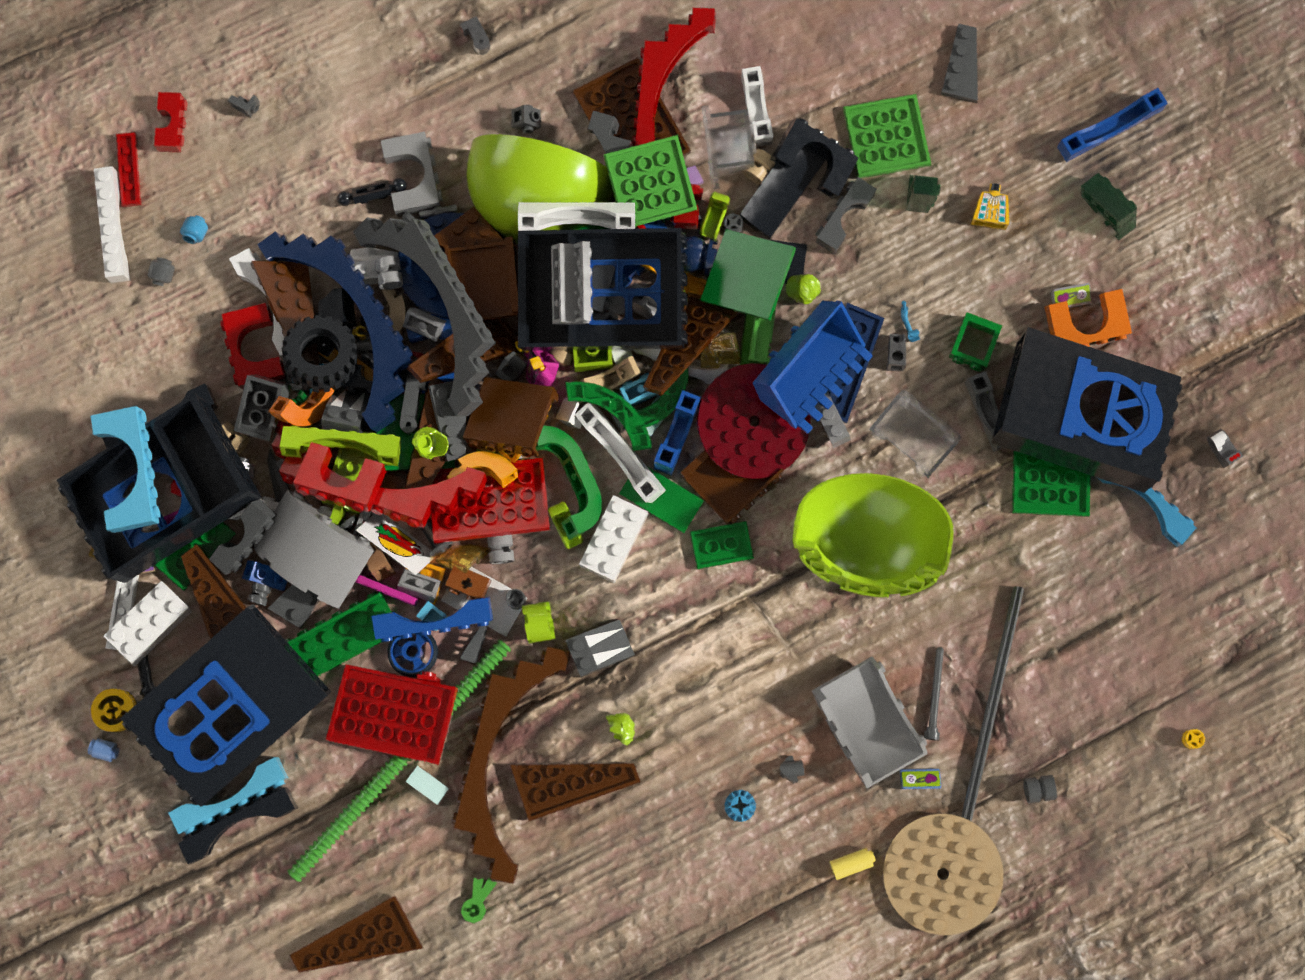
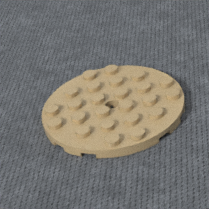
M934 814L914 820L896 835L885 856L883 879L891 904L904 920L928 933L953 935L976 927L993 911L1003 887V866L995 844L979 826L959 816ZM945 868L948 870L949 877L946 880L938 878L937 872L939 869Z

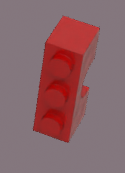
M158 92L157 111L161 116L171 117V122L168 126L155 128L154 146L158 152L181 153V146H184L182 131L186 127L184 111L187 110V100L184 99L181 93Z

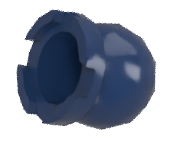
M688 236L687 248H684V253L687 255V267H684V272L697 274L703 270L705 272L704 276L709 277L710 269L717 255V249H714V245H718V240L710 239V242L706 244L701 238Z

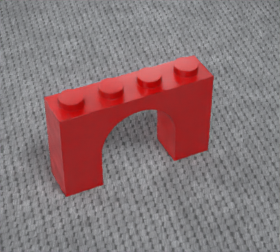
M266 303L221 314L223 320L220 321L222 331H225L227 336L224 339L227 350L230 349L231 353L229 362L231 367H234L236 373L233 374L235 385L244 390L247 375L254 374L277 381L285 379V369L280 357L252 362L246 360L241 353L242 340L249 332L274 325L269 306Z
M311 442L293 482L297 492L305 496L308 494L313 495L321 501H333L341 507L346 505L358 512H370L386 474L384 463L365 458L359 475L353 483L345 487H332L324 482V474L332 458L330 448Z

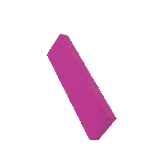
M359 575L355 581L358 584L414 607L418 603L417 598Z

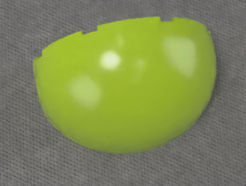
M488 134L478 136L472 141L466 173L469 194L476 210L504 239L505 237L512 236L516 244H518L519 202H612L614 192L607 167L586 155L549 142L514 135ZM562 224L541 230H577L592 224Z
M868 473L838 476L812 488L799 504L793 527L794 548L798 549L799 557L808 569L828 583L832 581L840 585V589L872 597H889V594L906 596L921 592L934 585L937 579L947 571L954 537L951 517L944 506L929 492L899 478Z

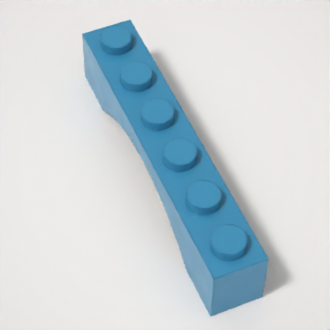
M1098 478V479H1099L1102 483H1104V484H1115V485H1119V484L1112 483V482H1109V481H1106V480H1103V479ZM1128 488L1140 495L1151 506L1160 523L1162 535L1176 547L1182 545L1197 528L1189 517L1183 516L1178 512L1179 509L1174 504H1169L1165 501L1164 496L1159 491H1154L1150 488L1143 493Z

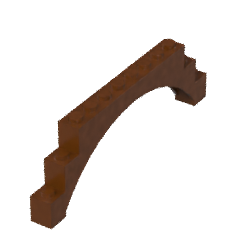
M547 647L546 651H542L540 662H543V666L520 660L519 664H515L513 675L516 676L515 679L492 674V677L487 679L485 689H488L487 697L483 696L481 708L484 709L482 716H478L476 727L479 729L477 735H473L471 746L474 749L473 753L469 754L466 765L469 766L468 773H464L461 785H464L463 793L459 792L457 798L459 809L458 812H454L452 823L455 824V829L477 834L471 840L470 848L473 849L472 854L495 859L489 866L488 874H491L490 879L515 884L519 864L513 862L499 840L488 807L486 790L487 769L495 738L512 708L525 694L546 678L560 671H567L571 654L568 651Z

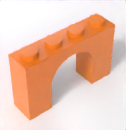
M1119 289L1099 294L1103 311V323L1094 334L1081 333L1074 327L1067 301L1045 306L1044 309L1050 334L1090 347L1089 343L1096 342L1097 345L1108 343V339L1115 338V341L1127 339L1126 335L1132 334L1123 290Z

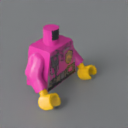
M516 341V342H515V345H516V348L518 349V351H519V352L523 351L522 349H520V348L518 347V341ZM525 351L524 354L528 358L527 381L530 384L553 387L559 367L558 361L549 351Z

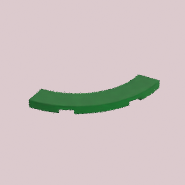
M582 381L565 382L568 401H583L603 407L622 423L630 438L633 451L652 449L651 439L643 419L626 399L616 392L595 383Z

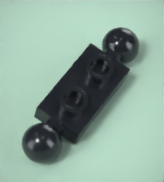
M396 178L392 184H389L388 180L354 188L352 193L342 191L337 195V202L341 206H348L353 200L355 204H364L374 199H385L391 196V191H405L407 184L405 180Z

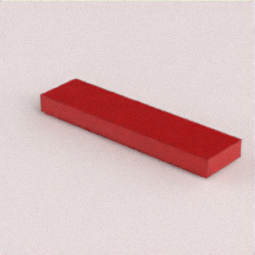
M135 132L116 134L121 206H141Z

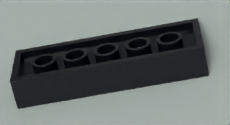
M804 145L792 167L784 169L775 164L740 213L742 221L768 239H771L827 160L824 152L817 146Z

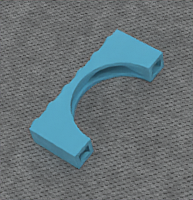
M137 406L91 415L93 435L100 438L115 437L122 439L133 450L138 464L137 480L129 496L116 507L104 511L106 530L114 533L159 524L160 509L156 504L158 494L153 483L155 473L153 468H151L150 460H152V453L148 448L149 433L145 428L147 418L143 409Z

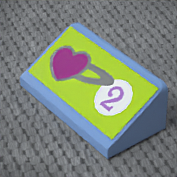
M902 769L900 770L901 789H940V770Z

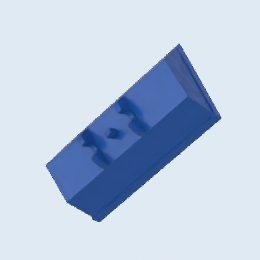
M822 300L800 327L793 326L791 328L793 332L791 338L787 343H784L779 352L771 351L769 354L771 356L770 363L753 381L761 402L786 420L794 429L799 427L807 434H809L813 427L805 420L806 416H811L817 422L823 417V414L815 408L816 404H821L827 410L833 405V402L825 396L826 392H831L837 398L843 393V390L835 384L836 380H841L847 386L853 381V378L845 372L846 368L849 367L857 374L863 369L855 360L857 355L866 362H869L873 357L864 348L866 345L842 301L838 300L836 302Z

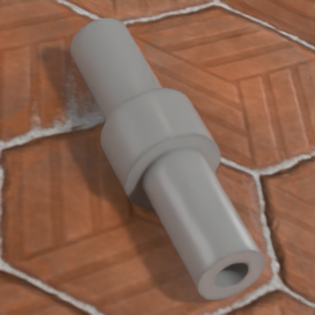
M456 205L436 206L430 210L420 211V219L442 213L457 212Z

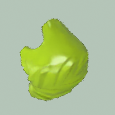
M810 274L794 275L790 277L786 284L787 295L796 300V303L804 305L811 303L821 292L818 278Z
M431 427L420 428L412 439V444L419 455L427 459L445 455L449 447L447 437Z
M629 714L607 715L606 719L609 725L612 726L610 727V732L614 733V738L628 746L633 741L635 735V724Z

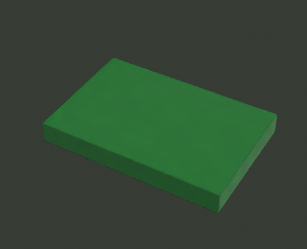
M747 521L690 532L697 570L754 559Z

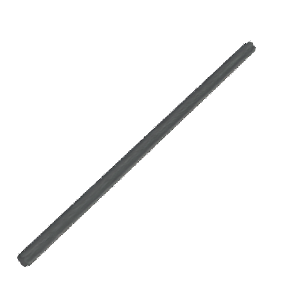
M1019 586L1013 587L962 810L961 817L971 822L1024 588Z

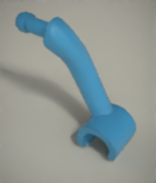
M902 301L901 318L907 330L908 339L910 342L920 340L919 330H912L908 320L906 301Z

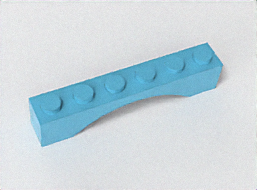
M274 757L258 765L249 782L231 798L220 803L203 805L202 807L186 803L169 812L170 818L178 834L185 833L187 835L197 830L196 827L201 824L204 826L214 822V817L231 813V808L250 803V798L254 796L257 798L267 794V789L271 787L275 789L284 785V780L288 779V776L279 757Z

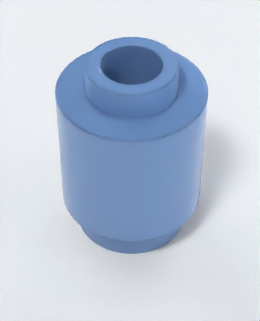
M99 738L97 740L92 739L88 747V754L92 755L93 758L112 762L113 759H117L119 748H117V743Z

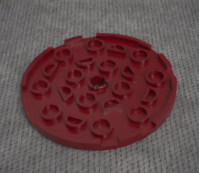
M742 364L724 371L709 384L699 403L697 430L705 452L717 466L738 477L750 479L766 478L775 475L781 469H787L800 456L809 437V434L799 427L794 429L786 420L760 401L753 381L765 369L766 364ZM753 415L757 416L759 420L758 425L755 427L749 423V419ZM807 415L805 420L811 425V416Z

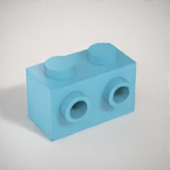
M649 373L641 375L634 382L624 383L620 388L621 396L633 407L659 395L645 391L643 388Z

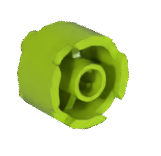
M550 602L522 605L528 643L555 639Z

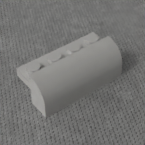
M582 241L576 244L559 243L551 246L552 324L574 325L587 324L591 321L593 310L591 307L592 288L590 287V278L592 276V269L590 267L592 250L590 242Z

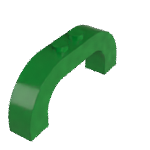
M543 426L535 449L537 451L547 450L557 456L578 499L579 509L577 514L571 515L561 522L570 540L582 535L596 524L602 510V498L595 477L592 475L588 462L575 440L566 432L556 427Z

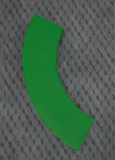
M688 368L653 404L636 410L646 427L657 424L675 410L682 390L685 391L687 387Z

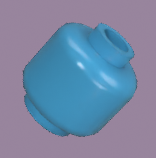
M198 215L188 216L180 228L182 239L189 244L202 242L208 231L205 219Z

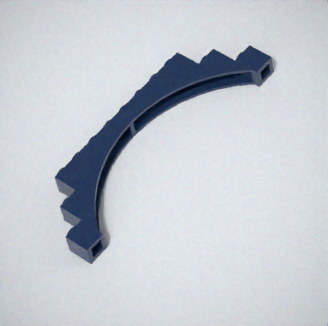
M275 231L257 244L268 261L294 262L320 270L336 280L358 306L370 334L374 360L371 394L366 411L361 414L370 429L379 432L396 420L393 415L395 411L388 402L405 391L402 386L404 382L398 373L414 362L411 358L413 353L408 346H404L401 342L403 337L397 330L393 329V321L388 315L383 313V305L378 299L375 300L373 297V289L363 281L365 278L363 273L354 267L355 261L349 253L346 254L344 251L346 247L341 239L329 236L320 244H317L312 236L308 237L303 233L290 242L284 234L280 235Z

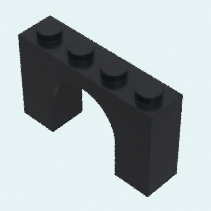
M802 118L792 120L770 160L782 168L788 169L792 167L804 145L817 146L824 152L827 159V170L817 190L831 199L839 196L859 157L854 155L855 153L851 149L840 146L837 140L826 137L823 131L809 126L806 120Z

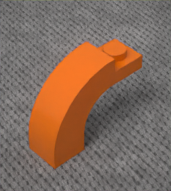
M330 388L329 392L319 390V393L312 391L308 399L298 406L291 399L278 396L268 412L276 419L296 426L312 425L322 418L325 404L329 401L334 390Z

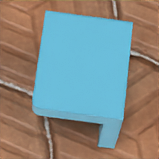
M429 601L416 615L423 622L437 621L448 617Z

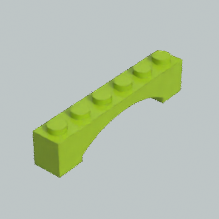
M294 425L290 427L283 426L280 442L282 456L301 457L302 454L307 452L310 443L313 442L327 447L358 450L376 458L378 462L384 463V465L398 466L401 450L400 436L393 434L377 435L372 432L367 434L357 433L356 431L344 432L336 429L322 430L315 427L300 428Z

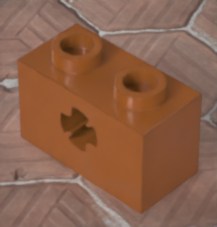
M454 564L445 585L449 588V592L458 596L460 593L467 595L466 599L471 600L485 597L492 580ZM471 580L472 586L466 588L464 582L468 583Z

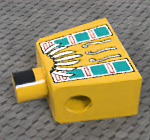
M991 183L989 185V192H981L971 225L1006 230L1009 225L1008 195L1000 194V184Z

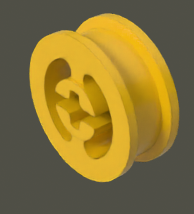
M104 690L92 702V720L96 726L104 731H124L126 729L122 725L123 721L112 725L105 720V717L109 719L121 718L125 715V712H128L137 704V701L132 694L125 690ZM113 696H118L124 700V704L112 701V703L108 702L103 708L106 700ZM114 707L118 708V711H116L115 713H111V710H113Z

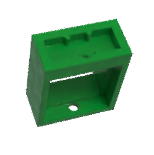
M966 312L948 358H951L956 364L963 365L964 363L969 365L972 370L984 371L988 366L1003 325ZM966 326L993 335L984 360L957 351Z

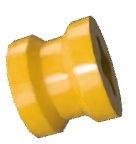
M1198 729L1187 730L1183 733L1181 741L1188 749H1198L1204 745L1205 736Z

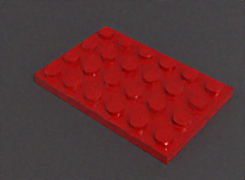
M543 458L518 460L515 463L510 461L517 469L518 478L504 488L493 477L486 475L487 482L479 500H468L460 495L452 514H441L433 508L431 515L434 543L550 530ZM455 468L441 469L432 484L447 480V476Z
M346 664L326 741L439 765L458 688Z

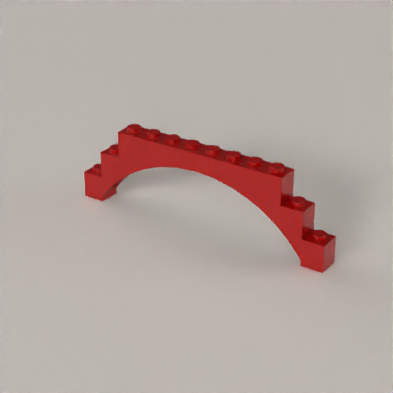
M693 7L692 14H689L688 25L669 24L668 31H665L664 41H645L644 47H641L643 65L639 66V76L642 77L641 83L638 82L637 93L640 94V99L636 100L638 118L634 119V129H637L636 136H633L632 139L633 147L655 141V115L662 88L682 56L709 33L715 34V8ZM698 205V210L671 217V222H674L675 228L698 229Z
M279 420L274 432L277 435L271 446L276 456L285 459L279 470L283 481L293 484L306 453L302 454L301 457L282 456L280 442L283 426L290 427L292 424ZM467 467L466 471L450 479L424 487L410 489L379 488L371 511L377 515H387L394 521L399 522L401 520L407 522L408 525L414 528H424L433 508L441 514H452L460 495L465 499H475L478 501L487 482L485 472ZM329 468L326 469L324 474V482L332 487H345L354 482L340 476Z

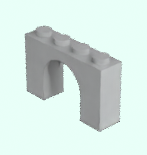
M425 132L381 140L386 164L413 160L420 163L425 169L424 178L417 187L391 193L396 216H402L406 211L413 214L440 206L443 197L441 190L437 191L436 184H439L438 173L433 171V166H436L434 155H430L429 151L432 148L430 137L427 138Z

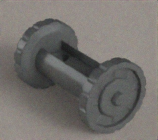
M430 514L425 527L421 528L433 548L430 552L431 557H435L452 547L453 542L434 543L432 519L430 518L432 515Z

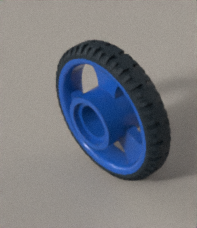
M413 633L416 634L415 642L408 641L402 647L397 645L401 639L400 636H394L388 645L387 651L392 668L406 677H417V674L422 675V671H430L435 665L438 656L437 643L431 634L420 636L419 633ZM429 642L431 655L428 662L424 663L422 662L424 656L422 646ZM413 647H416L417 654L413 657H409V650ZM403 656L406 660L413 663V670L402 668L397 663L396 658Z

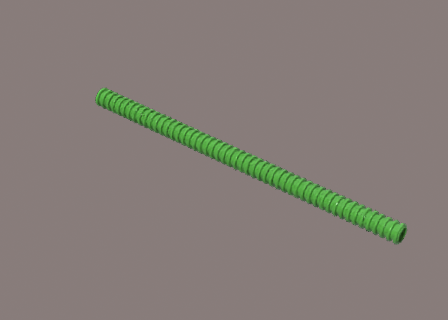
M498 639V643L494 644L492 649H489L490 652L485 653V657L481 658L482 661L480 663L477 662L476 667L473 666V670L468 672V676H464L465 679L460 681V685H456L458 690L452 712L457 711L458 706L461 707L462 701L465 702V698H469V694L474 692L473 689H477V685L479 683L482 684V680L486 679V675L491 674L490 671L495 669L494 666H498V662L502 661L504 656H507L506 653L511 652V648L502 640ZM398 756L390 757V761L385 763L386 766L381 767V771H377V775L372 777L373 780H369V784L364 786L365 789L360 790L359 795L356 794V798L351 800V804H347V808L343 809V813H339L338 818L335 817L334 823L331 822V826L326 827V831L322 832V836L317 837L318 840L313 842V846L310 845L309 850H305V854L300 856L301 859H297V863L292 864V869L289 868L287 870L288 874L297 882H301L302 877H306V873L311 871L310 868H314V864L319 862L318 859H322L323 854L327 853V849H331V845L336 844V840L340 839V835H344V831L349 829L348 826H352V822L357 821V817L361 816V812L366 811L365 808L370 806L369 803H373V799L378 798V794L382 793V789H386V785L391 783L390 780H394V776L399 775V771L403 770V766H407V762L412 759Z

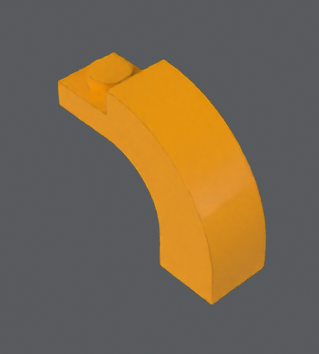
M479 451L459 458L458 463L460 467L453 469L447 476L450 479L466 471L467 467L485 472L486 475L493 477L504 488L518 478V473L515 466L505 457L493 452Z

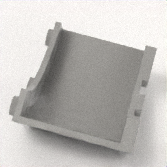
M287 490L274 511L277 514L273 519L274 524L263 532L262 535L264 537L253 548L262 560L267 559L271 563L269 567L285 580L305 593L309 590L317 594L318 600L339 609L374 550L370 545V541L366 538H358L332 523V519L328 516L321 515L305 499V495L297 491Z
M873 656L812 690L820 710L823 711L827 718L825 720L847 759L854 765L855 772L866 788L873 786L928 754L925 747L928 744L922 734L919 736L903 712L904 706L901 700L895 698L884 676V672H886L884 666L880 661L877 663Z

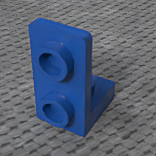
M250 560L247 561L242 575V579L260 583L280 591L285 590L288 582L269 566Z

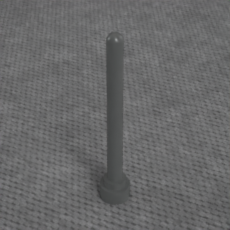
M942 647L936 649L929 727L924 731V738L933 741H939L940 732H938L936 727L944 654Z

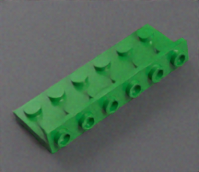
M371 593L366 596L367 600L351 604L349 606L350 609L342 612V610L331 615L332 619L328 621L321 620L314 624L315 628L309 631L308 629L302 630L297 633L298 637L292 640L288 638L286 641L319 677L382 643L381 639H375L372 616L392 612L383 594Z

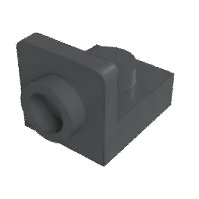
M231 95L228 99L232 108L250 118L260 107V101L255 95H252L249 102L241 96L237 98Z

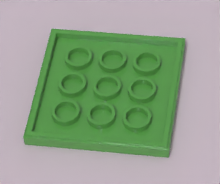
M916 94L843 107L851 150L854 151V155L859 157L855 164L857 178L862 179L931 166Z
M678 135L603 155L616 203H635V227L698 210Z

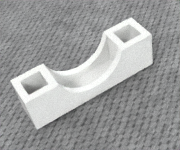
M761 66L742 69L741 80L753 146L771 145L773 142V132L766 109Z

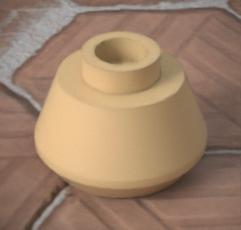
M573 350L549 351L558 361L559 365L568 366L571 364Z

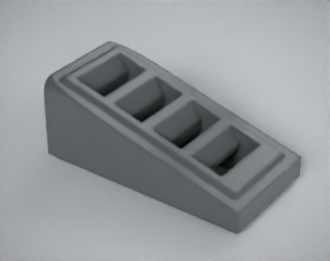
M487 626L479 627L461 655V660L473 664L478 662L487 633Z

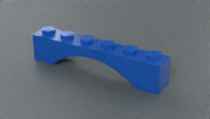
M1156 88L1109 118L1063 138L1057 148L1067 163L1163 111L1168 103L1159 88Z
M490 597L471 599L455 614L437 621H415L402 617L395 612L372 616L375 639H381V642L391 641L394 636H400L401 639L410 638L413 633H419L420 636L429 635L432 630L438 629L439 633L451 631V627L457 626L458 630L470 628V624L476 623L478 627L489 625V621L493 620Z

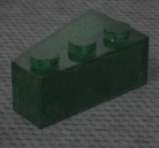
M1097 173L1081 185L1082 198L1095 213L1099 212L1105 218L1104 224L1107 227L1111 226L1117 233L1115 237L1118 241L1136 228V204L1124 197L1120 189H1116L1111 185L1107 177Z
M909 175L906 211L928 213L930 208L934 207L941 185L937 184L938 178Z

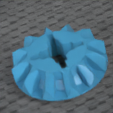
M736 790L730 793L725 800V811L734 821H746L755 813V799L747 791ZM739 797L742 803L749 804V806L743 808L742 815L738 808H732V806L738 804Z

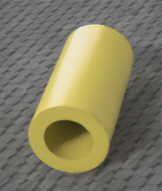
M867 848L829 861L835 879L839 880L873 867V862L876 860L872 850L868 851Z

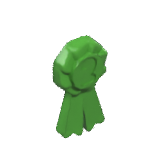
M474 878L472 898L465 901L461 909L462 916L466 921L476 923L484 918L486 908L483 902L497 884V882H492L490 878L486 881L483 889L484 879L478 880Z

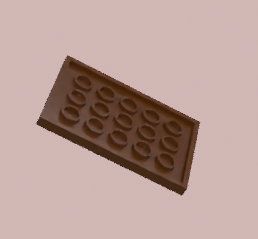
M638 57L573 90V94L589 122L593 111L614 116L618 120L619 128L617 134L613 136L631 142L633 136H636L637 129H634V119L638 118L636 100L640 99V94L637 93L638 82L641 83L642 77L639 76V66L642 63ZM659 97L655 115V141L678 135L684 157L690 154L691 150L662 98Z

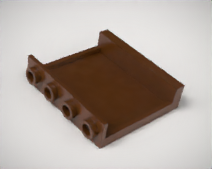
M512 236L505 237V241L456 248H449L448 245H444V253L447 255L448 262L456 271V276L464 285L467 295L473 301L475 309L482 316L483 320L518 316V262L516 242Z
M484 378L479 392L483 403L471 413L463 435L468 446L473 449L484 448L491 452H496V450L503 451L510 455L516 453L525 457H538L539 453L535 448L551 403H558L560 397L555 388Z
M704 450L680 472V476L726 524L730 522L734 524L740 519V513L744 509L748 511L755 504L754 500L758 496L762 498L769 491L768 487L772 483L776 485L783 478L781 474H783L784 470L781 469L775 475L766 478L750 479L738 477L717 466Z

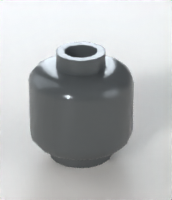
M157 257V260H152L150 263L148 277L153 280V284L164 286V283L172 281L175 266L171 260Z

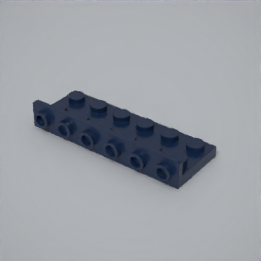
M848 302L843 304L866 345L864 348L872 354L884 318ZM859 355L855 358L863 367L859 374L847 367L845 372L853 378V381L847 386L841 380H836L835 384L843 390V393L838 398L829 392L844 424L848 422L869 363Z

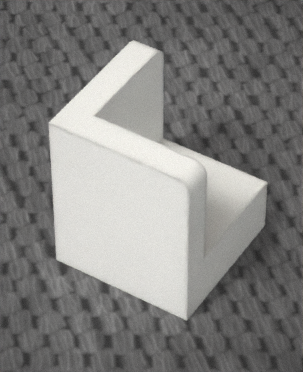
M564 398L556 419L566 426L580 429L582 424L574 417L579 402L568 401V398Z

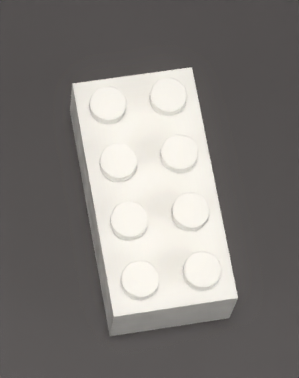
M613 495L579 563L580 567L615 583L648 516V511Z
M161 581L119 620L104 637L135 667L191 613V610Z

